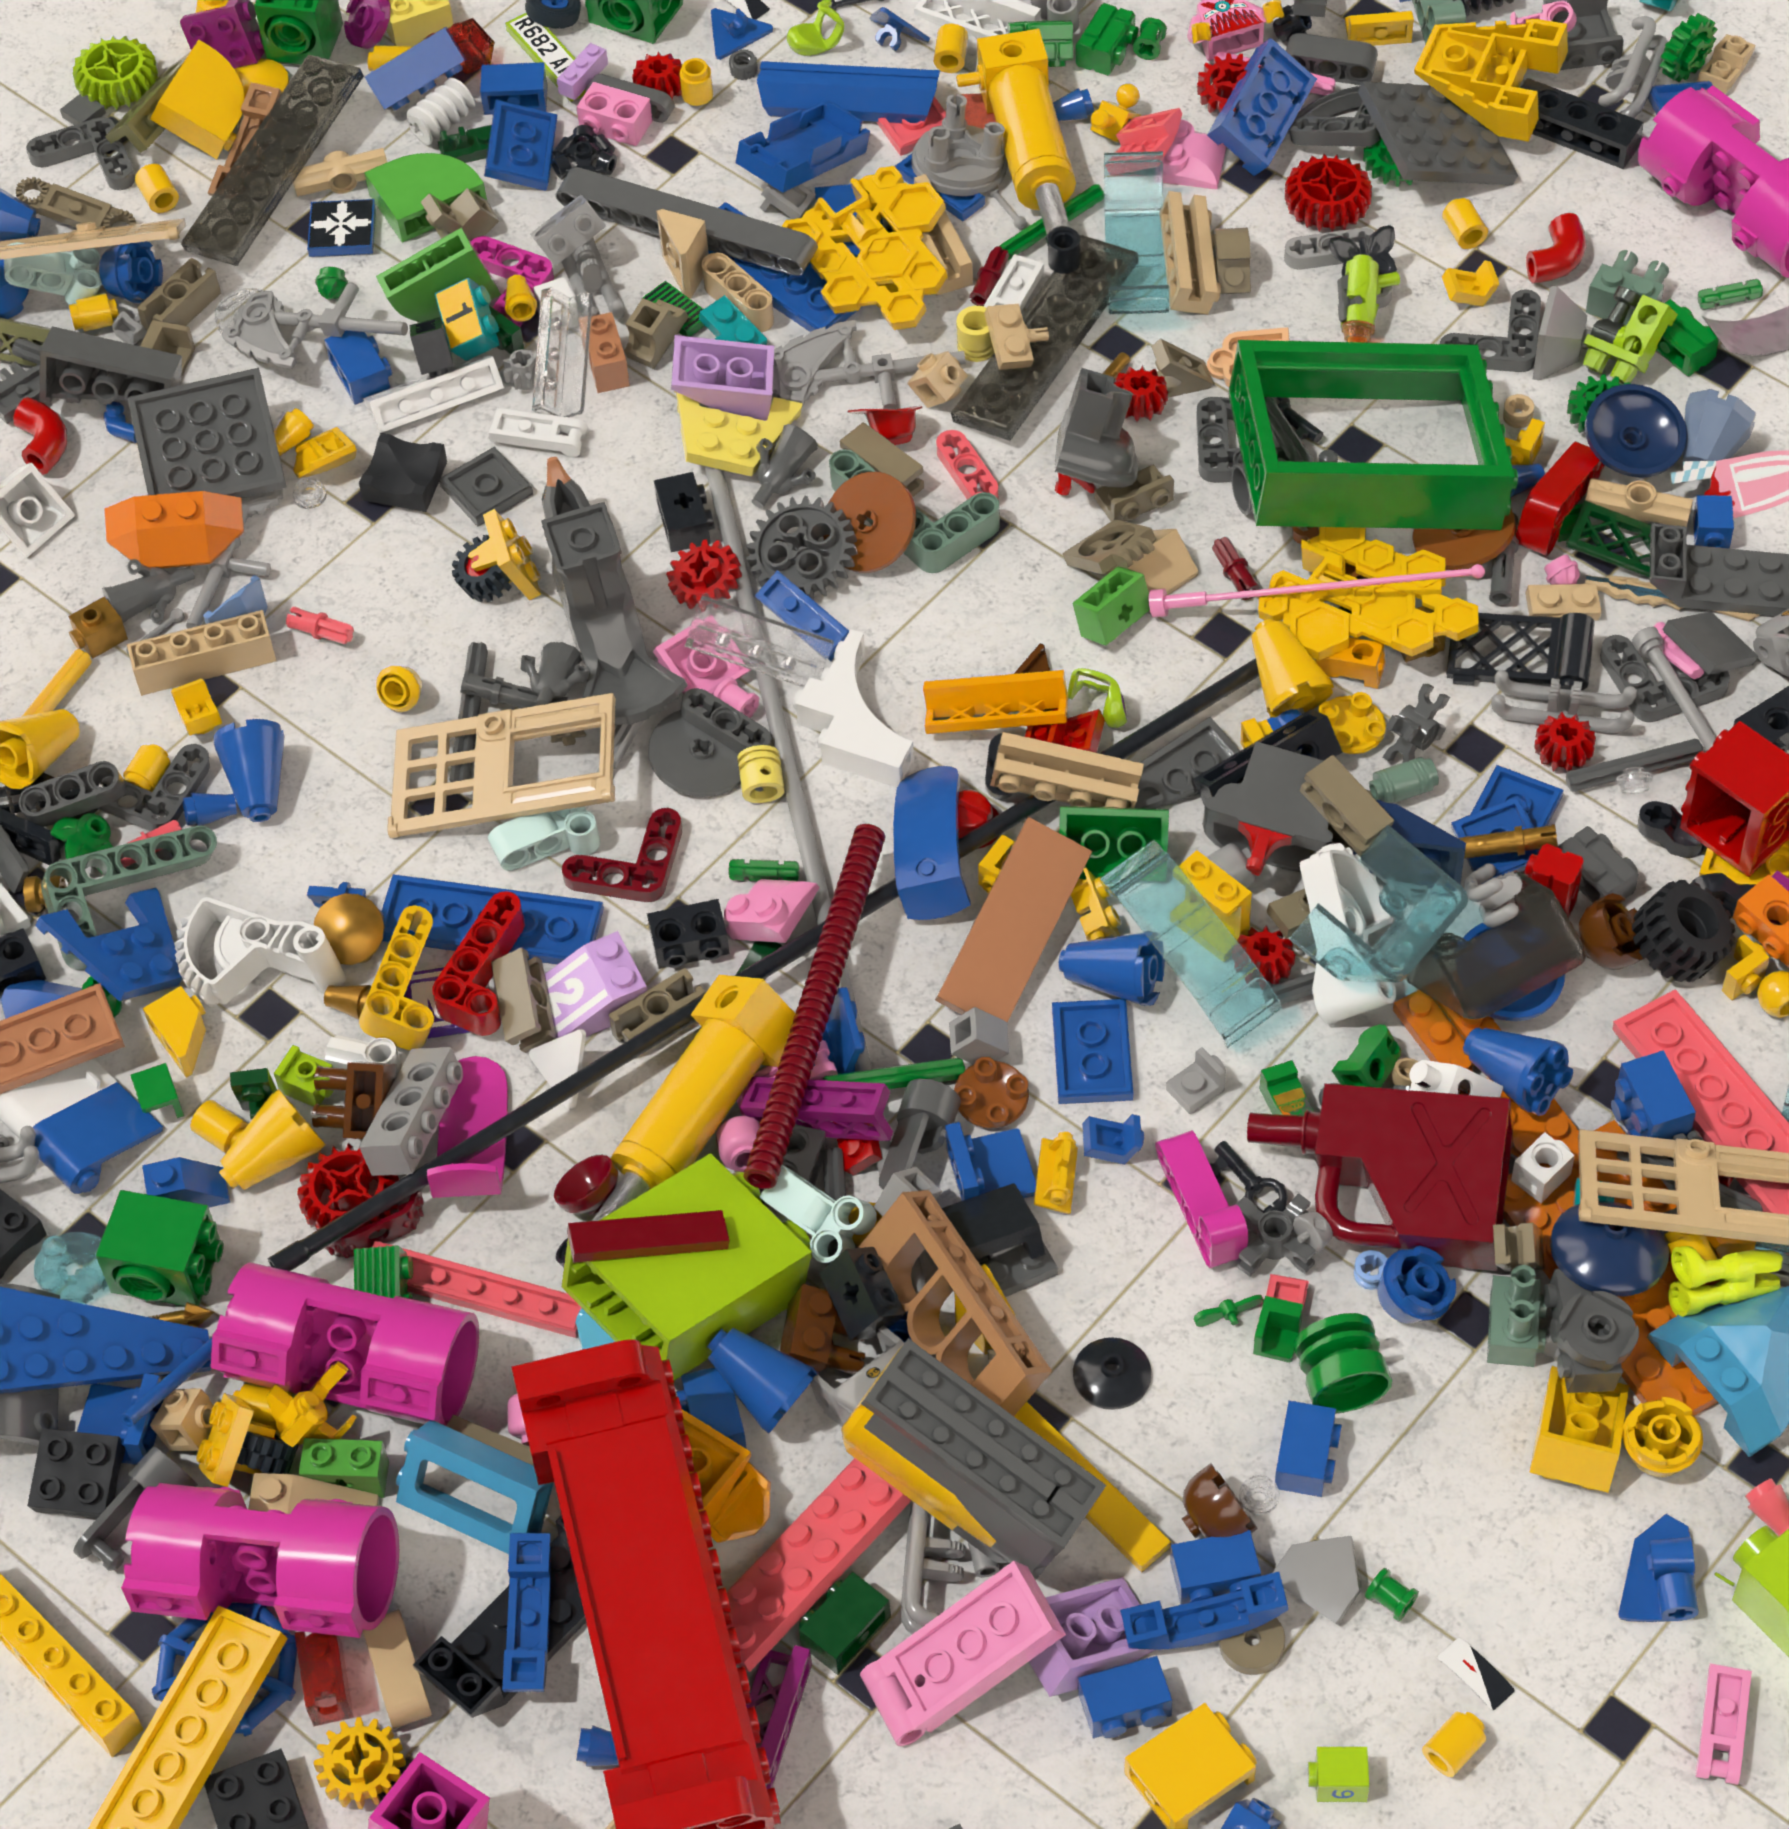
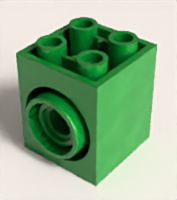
M256 0L254 7L266 59L276 62L327 67L343 26L338 0Z
M585 0L589 23L652 44L656 42L683 5V0Z
M120 1190L95 1256L111 1293L131 1296L145 1301H158L179 1306H185L186 1302L199 1306L202 1296H207L212 1283L211 1271L214 1263H218L221 1260L224 1243L223 1240H220L217 1224L213 1221L208 1205Z

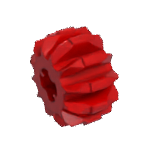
M659 51L656 56L646 54L645 60H638L635 69H633V83L665 92L672 99L674 96H681L680 59H674L671 53L662 56Z
M1143 365L1140 370H1134L1129 367L1126 374L1118 373L1114 384L1133 393L1125 419L1133 416L1136 422L1142 417L1151 421L1153 414H1162L1164 405L1168 401L1165 377L1158 376L1156 369L1146 371Z
M1561 712L1558 715V719L1548 715L1544 724H1539L1536 730L1535 753L1540 755L1541 764L1552 763L1553 772L1558 767H1564L1566 772L1571 771L1572 766L1578 769L1583 768L1586 761H1591L1594 755L1595 732L1590 730L1589 721L1578 722L1577 713L1572 718H1567Z
M1267 925L1263 928L1262 932H1258L1251 927L1248 931V936L1239 935L1237 946H1235L1232 952L1236 974L1244 975L1246 985L1257 981L1261 989L1265 986V982L1276 985L1280 983V978L1288 979L1291 974V968L1295 964L1296 955L1293 951L1291 939H1283V934L1280 930L1271 933Z

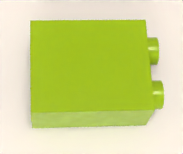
M711 1153L600 1220L723 1210L730 1240L728 1249L573 1263L569 1239L567 1241L561 1287L615 1342L635 1339L640 1341L642 1345L658 1347L661 1360H670L674 1381L708 1360L712 1351L707 1346L721 1329L728 1333L732 1328L748 1334L786 1310L789 1301L801 1285L806 1284L809 1264L812 1259L810 1239L806 1232L791 1220H786L782 1223L762 1203V1199L759 1197L761 1195L759 1189L750 1185L744 1179L743 1172L737 1171L732 1174Z

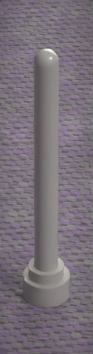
M1647 627L1640 630L1632 639L1633 646L1640 656H1644L1652 661L1706 751H1708L1713 746L1716 738L1662 652L1664 649L1662 636L1655 627Z

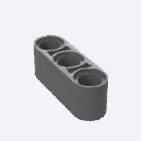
M1304 33L1292 35L1286 47V52L1310 73L1334 78L1335 82L1361 85L1362 82H1370L1372 80L1378 57L1377 49L1366 42Z
M107 761L96 762L28 787L19 797V807L29 821L45 827L55 824L62 818H71L117 801L123 796L126 785L115 765ZM107 776L114 777L111 785L103 788L99 787V783L103 778ZM75 788L80 789L76 798L72 800L65 799L68 791ZM46 801L45 807L41 811L31 812L32 806L36 802Z

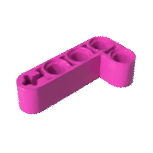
M1191 1130L1157 1141L1155 1147L1160 1165L1208 1268L1240 1259L1239 1253L1248 1246V1229L1245 1218L1238 1205H1228L1194 1131Z

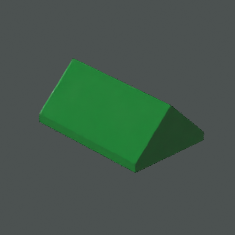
M1060 806L1059 833L1092 851L1084 868H1087L1096 878L1101 876L1104 880L1167 882L1169 809ZM1084 870L1079 879H1087Z

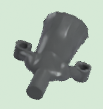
M784 425L782 434L770 459L769 451L773 447L772 442L763 438L757 444L756 449L760 454V465L758 466L757 474L761 487L752 499L753 505L762 509L772 493H785L792 486L798 484L808 485L815 479V472L809 468H806L800 475L794 476L808 457L818 449L816 440L806 431L795 425Z
M132 559L126 566L128 572L132 575L139 573L143 577L115 586L104 587L102 592L122 618L123 623L156 604V608L152 609L149 616L152 622L159 623L164 618L167 604L174 599L176 586L195 579V575L190 566L170 574L162 568H149L138 560ZM131 565H136L137 569L133 570ZM154 613H158L160 617L155 618Z
M550 642L544 645L541 651L538 673L535 669V657L522 655L520 669L528 673L530 686L538 694L535 706L550 704L552 700L565 696L569 692L570 687L575 683H584L588 680L589 668L579 665L582 658L581 653L576 647L563 642Z

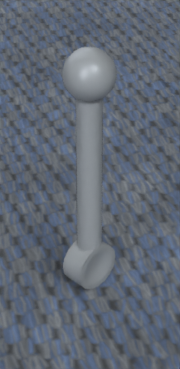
M998 186L986 192L987 196L994 197L1011 216L1016 228L1022 229L1025 227L1026 219L1018 216L999 194Z
M179 608L173 609L167 620L140 641L156 637L171 624L182 622L185 618L183 611Z

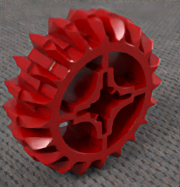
M1323 154L1321 159H1317L1311 155L1308 162L1300 161L1298 168H1292L1290 176L1287 177L1285 183L1284 199L1286 205H1288L1289 214L1295 216L1296 222L1305 221L1306 228L1314 225L1317 226L1319 232L1322 228H1329L1333 232L1335 227L1346 230L1348 223L1356 225L1359 218L1365 217V213L1369 209V205H1371L1372 185L1367 171H1362L1360 163L1352 164L1350 157L1340 160L1338 154L1334 158H1327Z
M348 1142L345 1150L339 1151L333 1145L331 1155L326 1156L319 1152V1163L308 1162V1173L301 1174V1187H298L297 1191L301 1213L304 1214L307 1224L310 1227H316V1230L371 1198L372 1196L368 1193V1190L370 1189L369 1183L373 1179L378 1183V1188L374 1194L376 1195L399 1181L398 1175L372 1176L360 1148L355 1151ZM328 1189L331 1193L328 1196L330 1201L323 1205L320 1200L324 1190ZM399 1203L357 1229L391 1215L390 1211H397Z

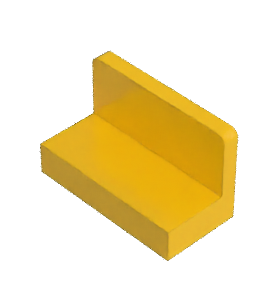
M1412 11L1345 17L1348 40L1366 42L1373 46L1412 43L1414 23Z

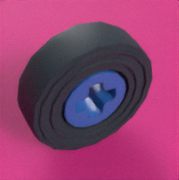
M526 0L525 10L528 17L542 26L564 29L573 26L578 21L581 2L580 0Z

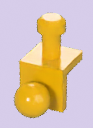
M1133 84L1121 85L1116 92V99L1119 104L1102 100L1099 109L1091 115L1092 126L1090 130L1119 143L1116 134L1127 124L1129 119L1141 116L1128 109L1135 106L1139 101L1140 93L1138 88Z

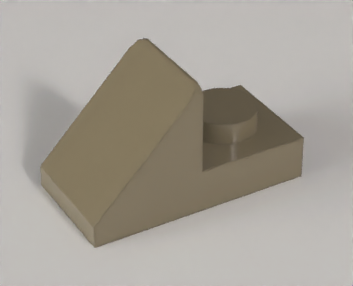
M1161 338L1151 346L1156 358L1155 365L1159 370L1157 371L1158 376L1165 377L1167 383L1168 398L1209 389L1214 385L1203 359Z

